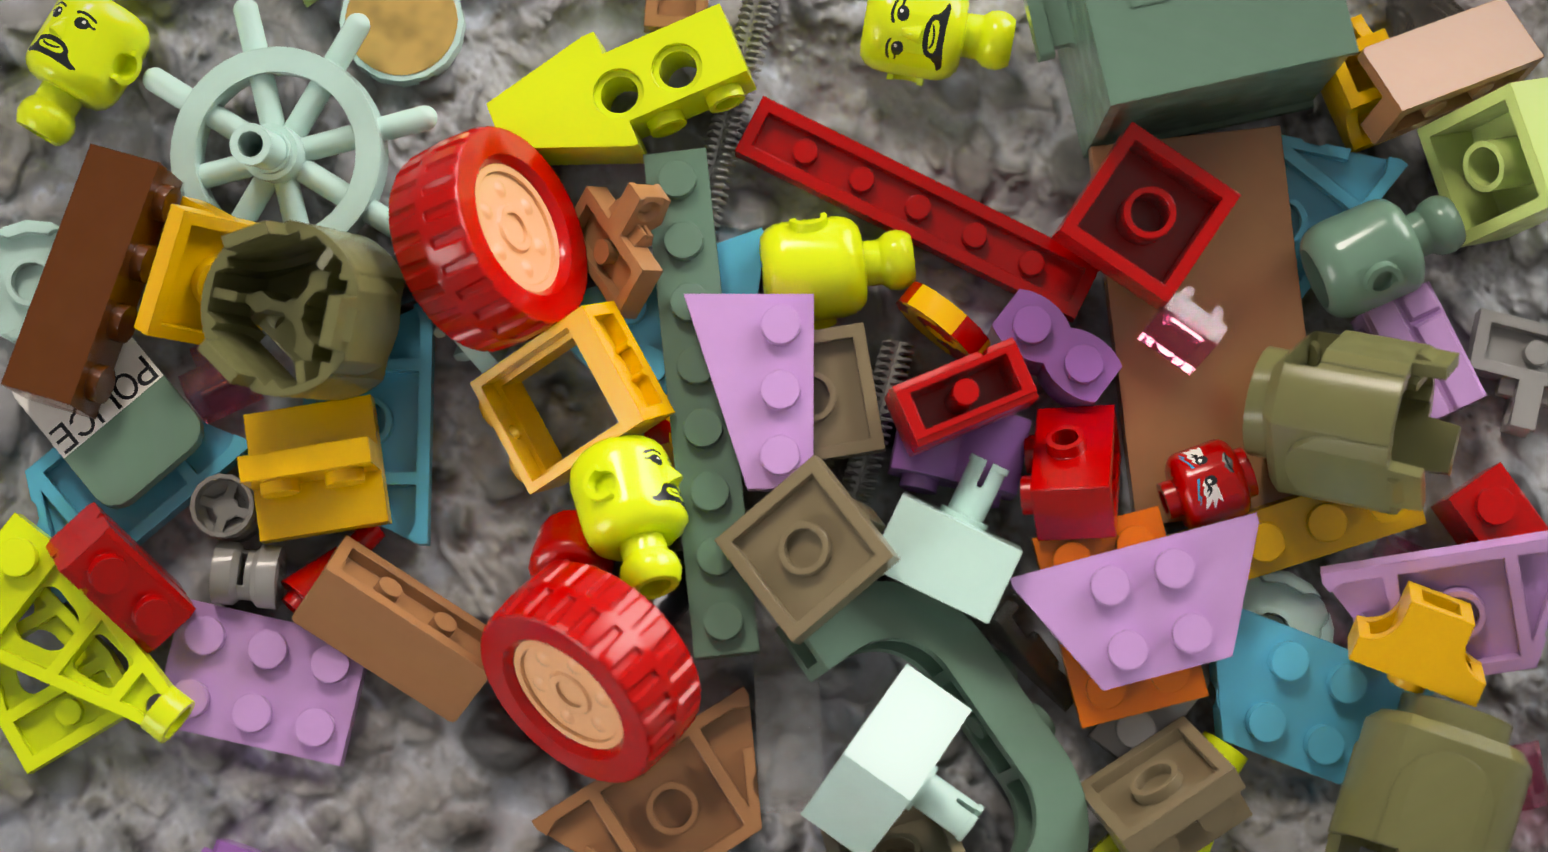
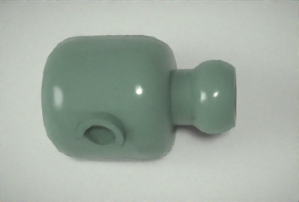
M1436 195L1428 197L1417 205L1414 212L1407 215L1397 205L1386 199H1374L1322 220L1310 227L1301 238L1300 256L1310 286L1324 309L1337 318L1348 319L1416 291L1421 287L1425 278L1426 266L1424 257L1430 254L1443 256L1457 251L1466 241V231L1456 206L1446 196Z

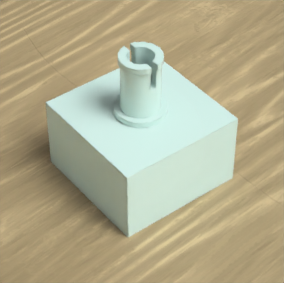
M971 453L968 465L948 506L941 504L938 507L904 491L883 534L885 540L901 560L884 574L989 624L1023 551L1020 545L988 531L989 526L983 523L1005 476H1008L1009 470L993 463L983 485L979 487L977 482L987 460Z
M906 664L800 815L852 852H872L905 809L909 811L912 806L949 831L961 842L979 818L977 816H980L985 807L980 803L977 804L936 775L939 768L935 765L972 710Z

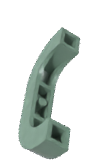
M875 581L800 645L792 643L780 626L774 629L811 683L840 662L860 653H889L911 663L925 677L972 710L960 728L997 779L1010 801L1015 826L1010 852H1087L1089 819L1085 794L1072 761L1055 737L1056 730L1052 719L1041 706L1031 703L1017 683L1018 674L1010 659L1001 651L994 650L979 628L960 610L903 583Z

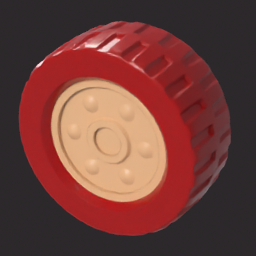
M476 127L431 146L410 158L402 166L396 175L389 198V229L395 253L391 256L400 267L405 279L400 306L416 300L429 319L448 337L462 346L483 352L501 351L532 340L579 308L585 295L588 276L587 252L581 224L573 203L559 177L544 157L526 140L500 127Z
M683 551L674 552L682 566L679 585L672 592L662 597L648 600L636 589L604 570L577 562H560L544 567L519 587L489 618L484 627L480 645L481 660L486 677L497 699L517 726L537 746L552 758L579 774L611 783L628 782L641 777L675 745L696 718L701 702V686L698 672L690 652L673 627L689 610Z

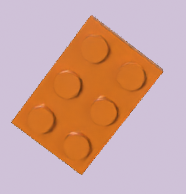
M1159 506L1118 516L1116 537L1038 541L1037 537L1030 540L1038 570L1165 537L1166 532ZM1057 640L1077 718L1082 729L1209 696L1201 665L1105 691L1101 690L1084 671L1078 661Z

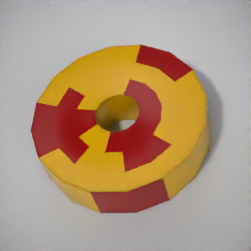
M914 281L896 302L899 310L910 323L935 345L957 360L977 351L983 354L987 347L992 346L986 334L970 317L937 291L922 283Z

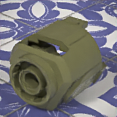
M265 220L221 236L224 248L218 254L219 257H216L206 277L202 292L201 322L205 340L197 350L229 383L249 387L253 392L267 396L332 401L350 399L362 395L384 380L388 358L399 331L400 303L405 279L396 261L383 247L362 235L292 220L286 222ZM257 325L295 362L296 379L260 343L266 335Z
M1345 330L1341 335L1313 331L1291 350L1269 346L1263 351L1255 366L1247 393L1243 417L1244 449L1250 456L1267 459L1268 477L1279 492L1391 515L1398 514L1402 509L1423 511L1426 503L1425 473L1451 475L1462 429L1459 425L1431 417L1435 379L1446 380L1458 367L1460 353L1437 349L1429 344Z
M1403 692L1401 694L1397 710L1382 708L1366 716L1359 739L1353 746L1327 830L1330 833L1327 837L1325 852H1359L1361 847L1374 852H1509L1533 775V770L1525 755L1518 749L1508 745L1513 726L1484 712L1447 700L1411 692Z

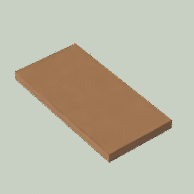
M1280 125L1159 139L1240 193L1241 196L1170 302L1163 307L1155 309L1103 274L1111 347L1122 365V368L1115 376L1131 512L1159 506L1163 523L1182 521L1180 517L1169 520L1157 492V484L1166 481L1165 464L1169 456L1212 439L1222 440L1229 444L1232 449L1241 447L1246 453L1243 444L1244 409L1250 381L1261 354L1269 346L1291 350L1306 337ZM1114 144L1092 146L1088 149L1091 178ZM1246 453L1254 470L1259 488L1258 496L1251 498V508L1293 495L1276 490L1268 477L1267 459L1250 456Z

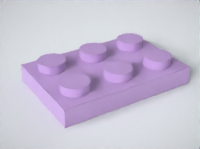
M190 599L196 610L174 632L164 671L172 684L195 702L193 711L179 730L344 767L367 669L294 622Z

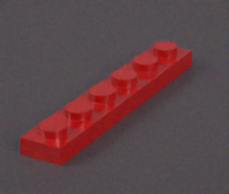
M765 96L762 97L735 149V156L885 231L901 230L911 235L913 245L1014 295L1019 289L1029 290L1042 295L1055 304L1064 314L1067 321L1071 323L1075 320L1099 270L1051 239V237Z

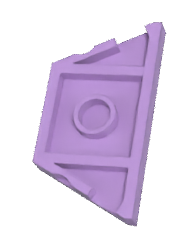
M1257 512L1014 576L1009 580L1010 586L1046 625V628L1061 645L1078 661L1100 689L1104 691L1233 657L1259 525Z
M1548 530L1320 566L1322 584L1329 593H1334L1352 616L1353 621L1357 615L1375 617L1390 611L1400 600L1409 580L1471 604L1475 627L1466 645V651L1473 658L1481 661L1484 676L1537 668L1547 640L1545 633L1548 627Z

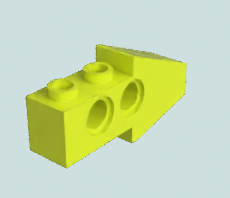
M719 3L610 51H606L594 31L586 34L486 103L495 127L509 130L526 140L544 157L549 165L644 164L643 154H647V151L642 141L643 138L650 135L654 138L672 135L686 126L687 119L708 110L712 113L730 110L744 101L745 94L755 91L757 88L731 25ZM682 67L697 69L694 79L688 85L681 88L668 86L670 77L676 70ZM629 91L638 93L637 101L630 110L623 113L611 112L612 103L617 96Z

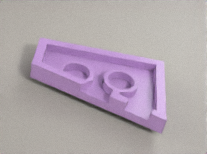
M684 294L747 490L749 492H771L814 455V294Z

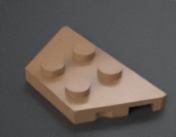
M741 687L697 715L694 722L675 745L641 777L622 783L595 780L533 819V825L538 831L550 836L574 852H727L762 830L750 700L745 687Z

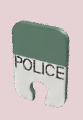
M133 336L122 346L114 368L116 375L114 389L109 399L104 404H101L96 420L28 400L12 391L18 403L93 496L105 506L113 509L126 508L139 500L190 457L202 444L204 438V424L198 414Z

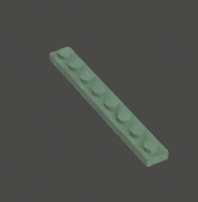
M706 148L643 154L646 184H660L671 200L662 224L651 230V233L654 236L652 242L653 256L663 270L656 283L667 396L675 411L670 416L675 470L683 476L679 489L688 514V523L682 534L694 658L696 661L761 654L754 592L714 541L745 514L742 475L684 294H722Z

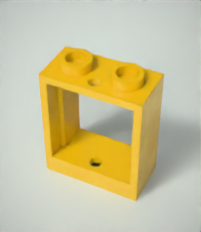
M614 300L580 306L470 382L479 400V409L483 418L496 431L509 455V465L512 472L525 485L530 495L568 483L572 464L584 450L593 444L609 437H620L625 434L641 435L675 413ZM577 345L614 412L618 423L563 459L522 382Z

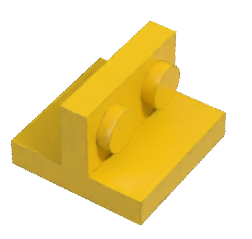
M182 196L180 205L171 203L134 328L148 336L201 345L205 340L201 322L202 292L208 272L216 257H219L218 254L224 248L221 236L258 222L236 218L206 201Z
M371 394L344 400L325 401L243 415L248 455L237 457L239 478L241 484L254 492L260 542L269 544L392 524L375 398Z

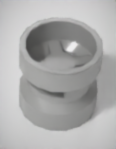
M219 473L205 478L196 486L191 495L189 509L193 522L201 531L218 540L240 543L248 541L259 532L254 492L241 484L239 478L232 474Z
M219 540L216 543L211 561L209 579L211 603L234 605L239 600L252 601L258 608L278 610L285 590L281 580L285 579L287 575L286 548L284 546L264 544L258 550L245 549L240 542Z

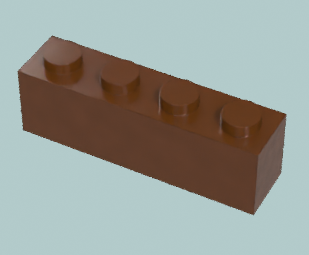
M90 144L1 385L28 400L96 420L101 404H104L109 399L114 389L116 379L114 368L122 346L131 339L135 332L134 324L138 314L136 308L144 286L147 284L171 203L180 205L181 202L180 188L183 182L160 162Z

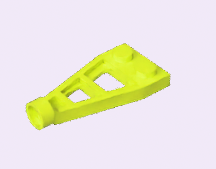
M14 512L0 530V663L134 721L161 744L165 743L185 723L195 707V702L172 684L149 653L147 654L84 595L82 589H77L59 572L53 561L54 559L45 547L52 537L22 514ZM54 587L61 591L75 609L79 618V628L62 649L55 651L46 650L24 640L17 631L18 621L44 588ZM99 634L105 636L126 657L129 665L128 670L115 687L112 688L103 687L81 674L75 667V662L96 635ZM156 694H161L151 708L147 710L150 698Z
M52 587L44 588L33 602V614L17 623V631L24 639L37 630H45L54 634L65 646L79 628V618L69 605L63 604L51 591ZM96 635L75 662V667L81 674L106 688L115 687L126 672L115 652L99 635ZM0 663V727L27 774H34L126 719L51 685L36 694L29 693L21 686L17 670Z

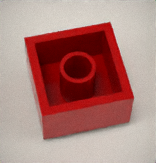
M1131 122L1121 133L1051 239L1155 309H1159L1170 302L1241 194L1134 122Z

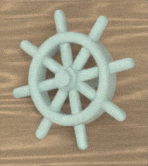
M237 0L233 7V13L243 53L237 54L214 67L194 88L157 67L150 68L144 73L142 79L144 87L180 109L171 139L170 162L171 173L182 181L180 188L181 199L182 196L199 199L221 209L210 188L253 177L231 214L236 218L257 222L273 193L276 191L282 221L292 220L309 224L300 186L302 184L337 205L328 216L316 225L357 234L365 224H368L391 238L389 207L379 202L388 174V141L431 130L437 123L436 111L426 105L381 116L369 93L346 71L370 31V21L361 13H353L346 19L323 58L312 52L293 47H268L257 3L254 0ZM290 76L310 80L285 122L275 77ZM250 85L260 125L249 123L224 107L237 93ZM331 95H333L342 106L351 125L308 136ZM211 129L230 140L229 146L233 156L205 162L206 146ZM352 150L356 152L355 166L350 184L315 163V160Z

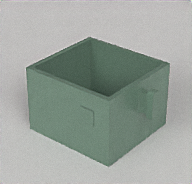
M1023 0L1038 62L1053 60L1056 57L1055 50L1058 52L1083 159L1089 158L1088 149L1092 146L1115 144L1121 133L1131 122H1134L1156 138L1163 139L1190 136L1313 109L1315 107L1313 100L1348 56L1357 55L1359 52L1346 0Z

